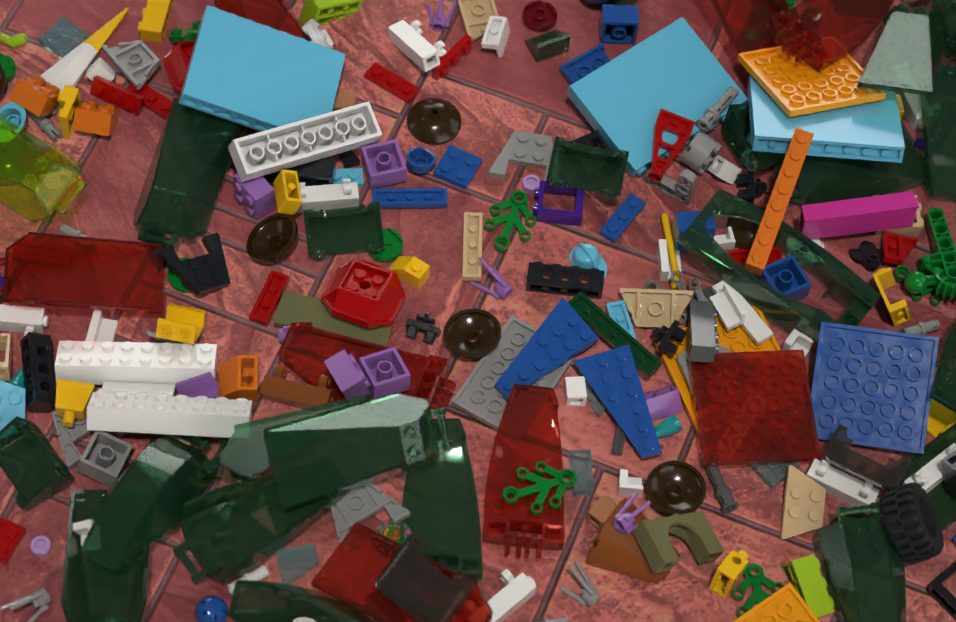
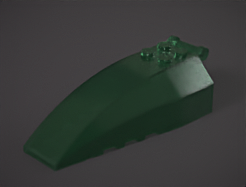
M327 457L302 466L291 467L284 472L278 473L277 471L266 477H255L248 482H237L216 488L182 504L179 523L185 542L176 546L173 549V553L176 557L180 558L190 573L194 584L201 582L206 577L223 582L255 567L330 509L352 487L333 460ZM190 550L202 570L198 571L186 551Z
M871 502L870 505L850 507L838 505L837 515L839 521L817 530L812 541L815 557L818 558L821 566L819 570L822 577L827 581L828 587L826 589L828 595L834 601V615L838 622H906L905 563L896 552V548L893 546L891 538L887 533L884 518L879 513L878 502ZM871 513L872 517L846 518V515Z

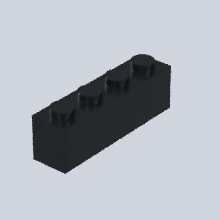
M322 158L284 170L297 171L299 183L305 182V186L329 185L335 182L336 163L335 159ZM280 171L264 175L263 177L269 184H273Z

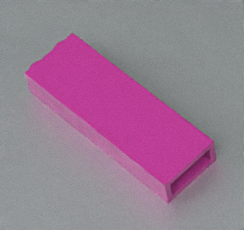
M913 191L801 205L798 224L801 239L804 241L913 226L914 219L917 218L916 210L919 209V200L915 198Z

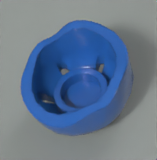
M413 147L407 151L406 163L412 172L425 174L434 167L436 157L430 150Z
M215 595L203 597L195 607V619L197 622H225L228 618L226 601Z

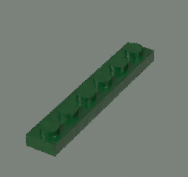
M581 291L568 302L585 323L614 348L629 344L635 366L645 376L650 378L662 366V362Z

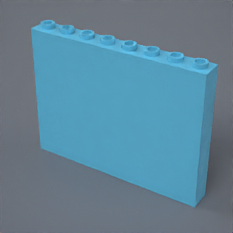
M207 5L202 15L178 103L261 132L329 113L333 110L346 54Z
M683 17L569 86L566 93L592 128L599 132L613 155L631 178L636 175H643L648 170L647 168L651 166L654 125L661 108L695 122L691 135L682 148L684 149L701 132L696 125V121L704 116L706 109L712 108L729 87H735L739 95L720 114L719 121L714 122L710 131L714 130L721 121L723 123L728 121L735 112L737 114L742 112L746 108L745 104L748 101L746 95ZM663 131L662 140L674 145L678 140V136ZM659 148L658 156L668 158L671 152Z
M750 74L747 93L752 151L786 154L796 128L814 134L806 155L902 163L905 144L895 86L879 85L887 93L885 100L788 117Z

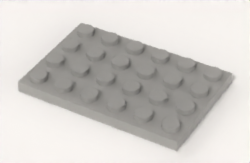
M511 315L501 330L499 344L492 352L481 358L452 399L451 405L514 441L519 442L577 356L506 401L496 390L495 384L538 330Z

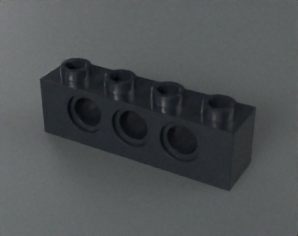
M538 261L529 262L526 291L575 296L581 291L588 298L601 300L605 271L597 268L585 269L579 266L567 267L560 264H543ZM547 275V276H549L550 278L546 279V278H544V277H542V276ZM561 278H568L569 280L564 281ZM580 280H586L588 283H583Z
M28 332L20 340L24 388L26 389V410L49 413L55 407L56 401L55 363L52 357L53 345L51 344L50 335Z

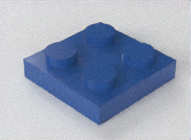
M449 145L434 169L433 176L467 190L482 165L483 159L453 145Z

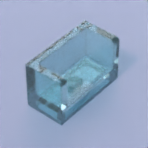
M571 450L569 469L574 471L577 476V481L571 487L572 496H592L594 479L591 450Z

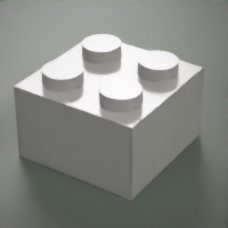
M95 431L79 461L76 471L113 488L133 445L106 432Z

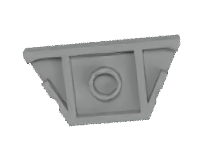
M142 40L118 43L119 46L110 48L107 45H103L102 50L137 90L146 83L160 66V60Z

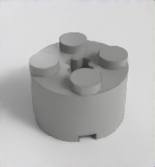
M701 131L691 141L688 150L684 151L680 161L695 172L703 175L708 168L707 165L714 161L722 145Z

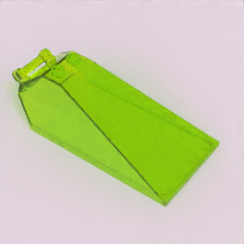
M0 115V203L33 223L48 219L54 210L65 216L68 213L67 209L77 195L87 186L84 181L78 178L82 172L78 162ZM74 184V188L71 190V192L66 197L64 202L61 205H59L62 198L65 196L70 187Z

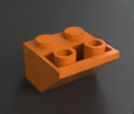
M37 75L17 80L9 99L38 117L48 116L59 104L57 97L60 88L55 85H49L43 77Z
M86 100V102L75 108L72 130L109 137L114 132L120 108H115L113 104L99 105L96 101Z
M237 355L221 363L219 368L220 397L231 400L245 398L250 401H258V355Z

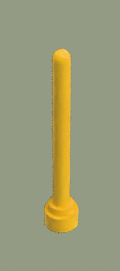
M662 213L661 220L671 271L673 273L676 270L679 271L669 217L667 213ZM679 273L674 274L675 280L681 278ZM672 280L670 284L671 290H679L676 282Z

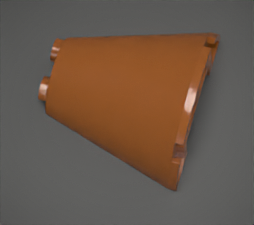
M625 497L615 507L597 536L595 546L591 547L585 563L604 570L659 584L661 579L665 580L670 571L654 574L633 531L629 534H625V532L620 533L613 525V516L629 500ZM631 503L624 513L631 514L637 507ZM642 512L634 517L633 526L647 519ZM674 548V550H675V552L677 553L678 557H680L681 554L678 553V551Z

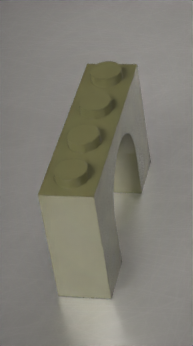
M703 511L681 515L676 513L669 517L660 516L653 520L644 519L638 523V527L633 531L654 574L670 571L680 561L669 540L668 533L681 537L689 545L699 565L714 562L724 552Z

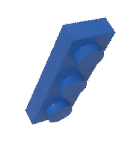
M630 193L600 229L599 235L615 244L644 209L646 202Z

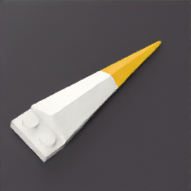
M129 7L125 8L40 77H43L49 85L59 87L61 92L65 85L76 87L102 46L128 14ZM59 104L52 110V115L59 110Z

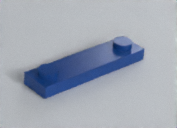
M447 188L372 189L373 208H447L448 204Z

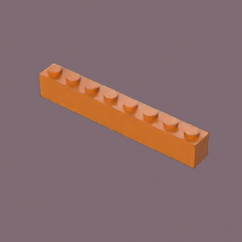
M799 128L795 129L743 270L762 276L811 144L813 133Z

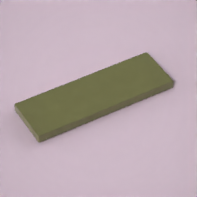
M283 291L275 316L274 326L283 328V326L311 322V326L295 330L384 350L387 349L393 325L389 327L367 328L331 315L319 298Z

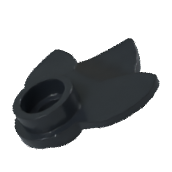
M862 241L860 249L849 250L851 256L856 261L863 262L866 269L874 271L881 266L883 261L882 249H876L872 242Z

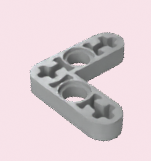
M648 169L643 177L647 184L684 204L690 203L695 194L696 174L691 170L683 169L677 182L663 175L661 181H653L648 177L650 171Z

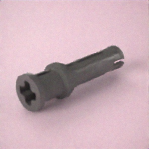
M713 455L704 457L702 463L714 486L715 497L719 499L722 505V512L726 514L735 511L739 504L731 494L732 489L726 485Z

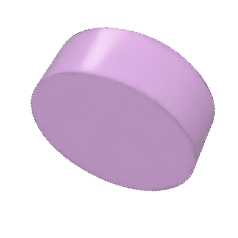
M533 174L525 176L522 181L523 190L527 193H535L536 187L539 188L540 178Z
M37 536L31 541V551L37 557H45L52 550L51 541L46 536Z

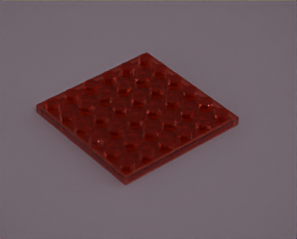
M803 350L718 353V355H714V363L690 361L689 354L688 361L703 466L805 462L821 459Z

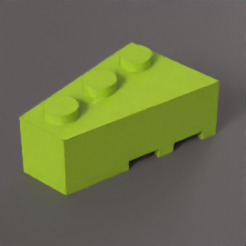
M305 0L299 19L303 25L310 19H314L320 25L326 26L329 25L328 21L338 18L340 20L358 12L363 0Z
M814 554L780 565L782 571L787 570L791 579L788 583L795 587L817 618L835 612L833 609L835 607L834 601L828 595L826 589L828 587L827 581L821 575L819 570L821 568L820 562Z

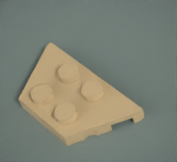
M456 0L465 32L472 37V42L484 35L490 16H499L494 0Z
M620 288L636 327L661 328L664 325L669 329L674 320H680L694 295V291Z
M792 465L787 467L780 532L781 541L810 531L819 530L823 526L826 489Z

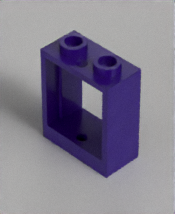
M540 180L539 188L536 187L535 198L538 199V203H534L533 214H537L536 222L581 226L585 185ZM544 193L575 196L574 212L542 208Z

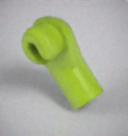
M5 33L0 35V42L12 48L19 47L28 40L27 35L24 33L11 37Z

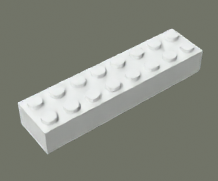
M368 101L234 139L229 145L228 150L240 180L243 182L278 172L282 169H288L376 143L383 134Z
M59 341L55 360L56 384L57 379L95 385H103L104 381L175 385V383L207 372H211L216 380L217 344Z
M101 390L92 392L87 406V430L249 439L252 424V401L245 398L231 400L225 397H218L216 399L207 398L206 396L194 398L187 397L186 395H177L175 397L167 396L166 394L107 393Z

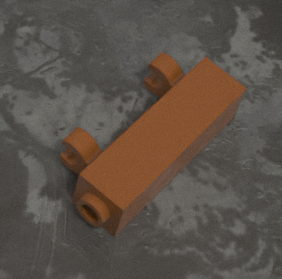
M277 365L274 377L265 375L263 381L259 384V394L263 399L323 413H331L335 394L329 389L331 384L329 376L321 375L319 386H312L285 380L287 370L284 369V366Z

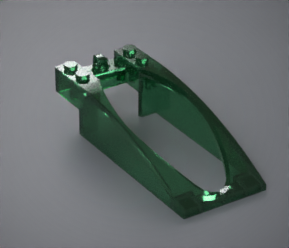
M720 188L677 241L790 335L796 329L801 333H806L816 343L819 341L821 321L858 326L881 297V294L836 257L783 221L774 242L790 255H794L799 263L828 286L821 296L823 299L834 292L847 305L838 318L833 320L823 310L797 301L766 285L732 258L714 240L706 228L707 219L714 216L749 220L759 228L765 211Z

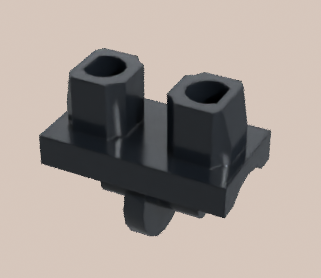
M747 169V173L737 174L736 186H746V189L738 190V201L754 205L756 193L758 197H761L763 195L762 192L767 190V184L761 182L760 178L754 181L753 169Z
M426 311L424 315L417 314L416 319L422 322L407 318L405 322L407 326L406 337L416 339L418 331H423L425 334L422 341L433 345L437 336L440 337L441 331L440 328L428 324H435L436 319L430 318V311Z
M674 320L667 332V327L664 325L661 328H654L652 331L655 337L653 341L655 343L661 341L656 355L662 357L663 354L674 357L678 350V345L672 343V339L682 343L687 334L686 331L679 327V321Z

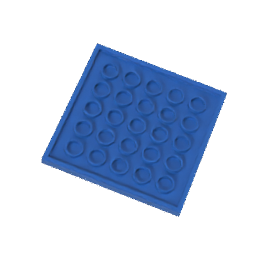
M821 321L805 438L924 454L939 337Z

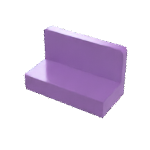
M211 372L175 383V388L179 395L194 398L206 396L212 399L220 397V387Z
M673 385L644 393L652 421L683 411L679 389Z

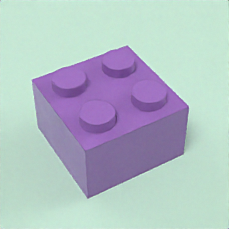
M397 139L361 147V162L370 189L406 181L407 168Z
M238 173L233 175L234 198L239 204L242 203L249 216H253L258 221L275 210L274 189L263 176L241 182Z
M395 347L359 358V366L371 385L368 389L371 392L373 401L410 390L411 375Z
M343 349L324 361L351 406L371 395L368 389L371 385L352 353L348 355Z

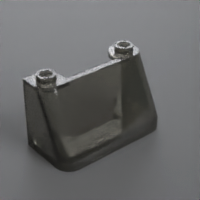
M840 424L838 425L825 451V458L829 463L887 491L901 486L912 458L905 455L897 461H893L890 458L886 466L851 450L850 447L853 440L847 437L848 428Z
M411 533L406 537L375 582L376 588L417 622H452L461 611L476 584L462 575H458L452 580L420 555L424 545L419 538Z

